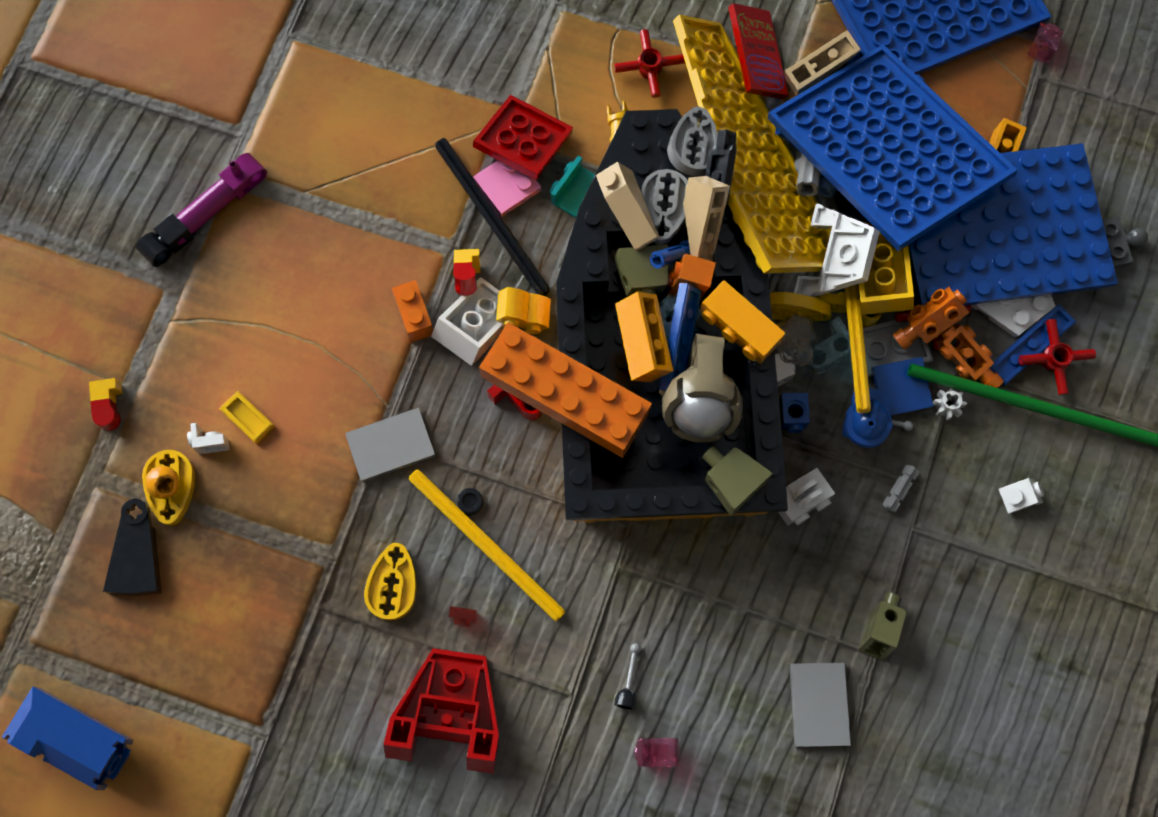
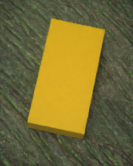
M239 391L219 408L256 445L275 427Z

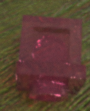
M1040 23L1027 54L1049 63L1060 44L1063 31L1054 24Z
M678 738L637 739L634 754L638 767H679Z

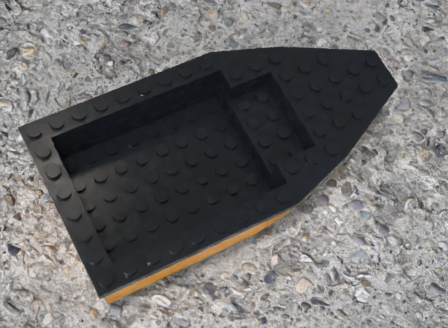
M677 109L625 112L579 207L556 281L559 351L652 403L649 415L623 458L562 424L566 521L574 520L575 522L594 523L595 521H642L731 516L705 480L707 473L712 467L702 457L712 446H715L724 456L733 448H738L773 473L770 480L733 516H754L757 514H767L768 512H785L788 510L775 349L759 364L756 360L748 359L738 344L735 342L731 343L724 338L723 373L734 380L743 397V417L733 433L727 436L722 431L721 438L712 442H693L682 439L673 432L671 427L667 426L662 414L663 396L659 393L661 377L652 382L631 381L615 306L616 303L628 296H626L620 280L614 256L619 248H630L633 246L604 198L596 175L619 162L633 171L640 191L645 179L657 170H675L685 176L687 180L690 177H700L680 172L669 160L667 154L669 140L682 118ZM694 138L693 144L690 147L692 152L688 158L692 165H694L692 160L696 155L694 149L697 146L696 139ZM665 179L663 202L662 206H660L662 208L661 211L667 212V208H669L667 204L668 197L670 196L671 179ZM728 205L725 206L716 250L713 256V262H716L711 285L700 300L695 328H701L708 335L724 337L722 331L715 324L710 325L702 318L700 308L702 302L723 280L772 321L768 273L764 274L757 266L756 258L751 248L745 243L744 234L739 225L733 220V213ZM686 219L678 233L667 243L668 247L679 245L680 242L688 239ZM661 221V227L658 230L659 236H664V221ZM652 242V243L648 244L647 246H654V245H658V244H655L654 242ZM675 263L668 265V274L670 270H673ZM669 286L666 287L663 293L657 294L667 344L676 304V298L667 296Z

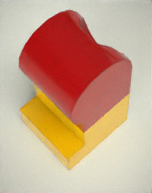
M479 249L454 250L453 274L455 291L462 296L472 295L477 290L476 273H481Z
M115 378L89 382L93 421L105 431L115 430L121 423V417L116 407V395L123 394L122 384Z

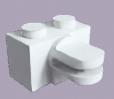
M815 468L786 487L788 510L778 513L787 526L794 522L798 526L810 518L808 513L812 510L817 509L820 512L831 504L830 499L835 493L818 468Z

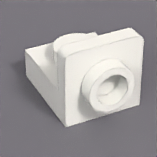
M191 423V432L187 434L188 444L199 455L230 450L229 440L223 433L213 431L207 432L203 436L200 426L197 423Z

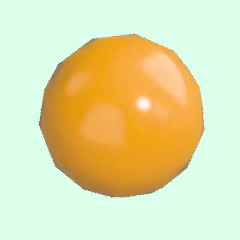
M158 466L152 468L147 474L145 487L151 496L166 499L177 492L180 481L177 472L173 468Z

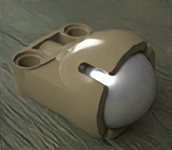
M696 334L686 371L672 379L663 395L662 414L664 421L682 439L693 442L719 440L722 431L727 436L733 433L743 417V397L734 380L723 373L724 337Z

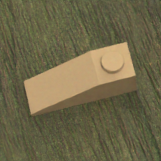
M846 30L786 69L785 80L797 96L835 73L858 54L861 49L849 31Z
M616 162L598 173L596 177L604 198L633 248L638 251L659 239L633 171Z
M708 176L690 177L688 179L683 205L690 254L713 262L730 186Z

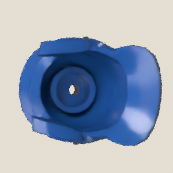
M869 388L871 411L868 413H858L856 411L855 391L853 392L851 406L846 412L842 430L843 436L849 438L855 445L864 448H873L882 444L893 428L890 415L893 407L891 397L882 391Z

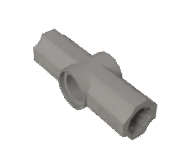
M801 153V157L794 163L798 173L797 193L801 196L813 197L818 193L821 172Z

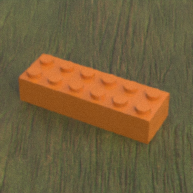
M507 322L479 366L480 375L483 379L622 458L651 410V402Z

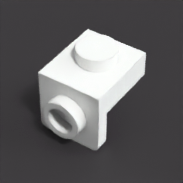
M1027 478L999 489L1007 512L1010 514L1043 503L1041 498L1044 496L1042 486L1032 478Z

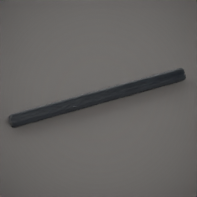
M442 138L435 143L437 151L536 294L546 295L550 291L548 284L447 139Z

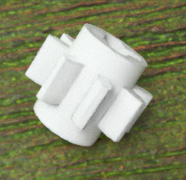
M949 388L946 393L943 390H939L937 393L939 399H935L932 402L934 406H937L938 411L936 415L946 416V420H949L953 414L959 417L962 414L959 408H964L967 405V402L962 401L961 396L963 392L958 393L953 391V388ZM951 401L953 405L948 406L946 403Z

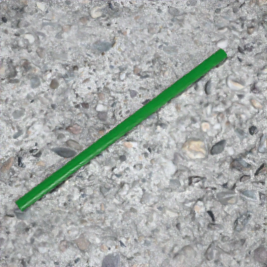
M913 363L908 368L907 375L1158 447L1157 433Z

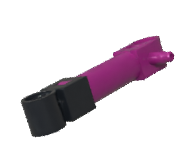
M250 153L240 155L218 174L220 179L176 216L173 213L167 216L153 228L155 232L142 236L137 242L136 249L153 267L163 265L170 259L172 252L177 253L194 239L192 234L236 197L240 200L265 179L267 170Z

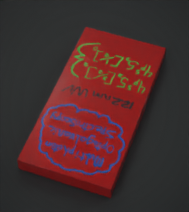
M736 3L731 4L728 9L746 93L778 99L786 98L788 91L770 11Z

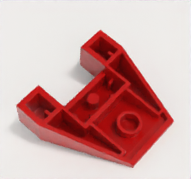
M436 648L431 650L389 719L383 744L385 758L412 762L417 738L421 736L469 744L466 757L467 770L494 774L499 748V733L486 656Z

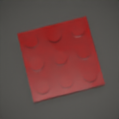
M510 95L473 140V147L537 180L571 136L573 127Z

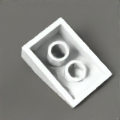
M480 277L477 280V290L474 294L461 296L438 318L431 337L472 366L487 351L504 329V324L496 321L499 290Z

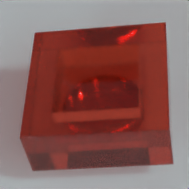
M450 606L448 617L450 620H454V625L470 627V623L477 624L478 612L477 610Z

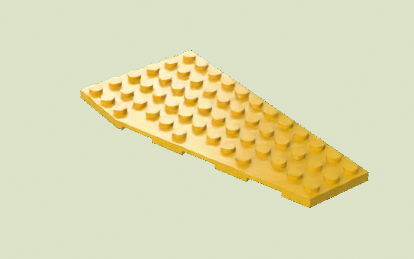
M678 15L673 20L698 106L705 108L710 113L717 133L718 130H730L737 133V151L728 206L733 213V220L739 225L744 234L745 243L751 248L756 258L757 266L764 274L821 272L831 229H816L811 226L815 206L818 202L814 196H801L797 193L798 173L795 169V159L785 141L775 134L776 127L768 120L769 111L761 96L746 93L738 53L723 25L719 22Z

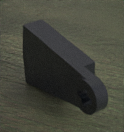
M130 499L121 508V517L103 592L107 594L142 596L162 593L155 528L152 527L149 506L140 499ZM135 506L142 510V514H138L136 519L129 514L130 511L135 510Z

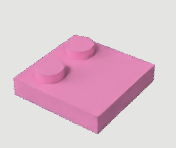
M496 161L473 176L501 217L542 191L540 184L536 180L500 161Z

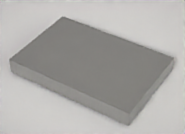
M891 320L863 328L868 379L873 378L871 367L918 357H923L924 365L932 363L933 358L929 346L920 336L906 350L894 338L893 333L900 328L904 329L910 325L909 321L897 323L896 320ZM848 331V332H845L844 337H845V340H846V343H847V346H848V349H849V352H850V355H851L850 339H849V331Z
M419 407L345 433L361 482L436 457Z
M845 663L790 664L795 747L851 746Z

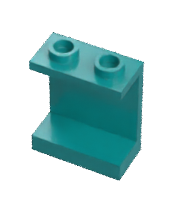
M577 156L574 162L570 161L566 165L563 172L564 176L560 181L556 180L550 189L551 204L576 218L579 207L595 176L594 173L582 167V157Z

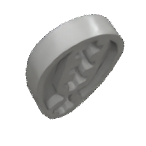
M693 107L684 114L675 127L667 148V154L672 165L680 172L690 176H701L706 173L709 149H713L717 142L718 133L715 123L705 108ZM693 138L696 139L697 143L694 149L696 155L692 160L694 165L690 164L688 159L692 152L690 147L693 144Z
M662 169L651 173L645 179L641 189L657 233L659 227H661V221H664V236H659V239L654 241L658 245L669 243L685 221L683 202L688 180L681 173L671 169ZM665 179H671L670 196L668 197L667 204L669 208H667V212L661 211L662 208L660 207L663 202Z

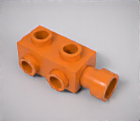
M947 287L945 290H936L929 302L924 305H916L914 310L910 311V316L907 317L910 325L894 332V338L904 350L913 345V341L919 336L927 344L969 313L964 305L967 302L966 298L958 289L954 292L950 287Z
M952 325L940 334L941 337L936 341L941 347L939 352L944 358L955 363L957 366L955 370L962 378L970 380L978 378L982 384L996 388L1003 383L1004 380L997 372L993 373L989 368L994 364L990 359L993 356L992 352L985 345L979 346L974 340L976 334L969 326ZM955 338L957 343L953 347L950 342ZM971 357L973 362L969 366L966 360Z

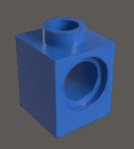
M782 393L779 398L781 430H787L788 433L802 432L810 423L808 393ZM788 410H797L800 418H792L788 414Z

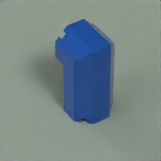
M34 686L2 735V738L8 739L7 742L32 757L39 756L40 754L45 755L42 761L53 765L95 790H104L108 786L104 783L107 778L114 780L130 755L131 750L126 748V746L133 743V739L42 688Z

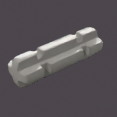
M912 465L904 467L901 472L903 476L898 477L889 492L891 496H887L884 500L883 507L886 510L894 513L901 505L899 501L904 500L913 485L911 481H915L919 475V471Z

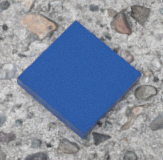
M923 357L871 367L875 389L886 393L893 401L890 415L933 407L928 381L907 375L911 363L925 367Z

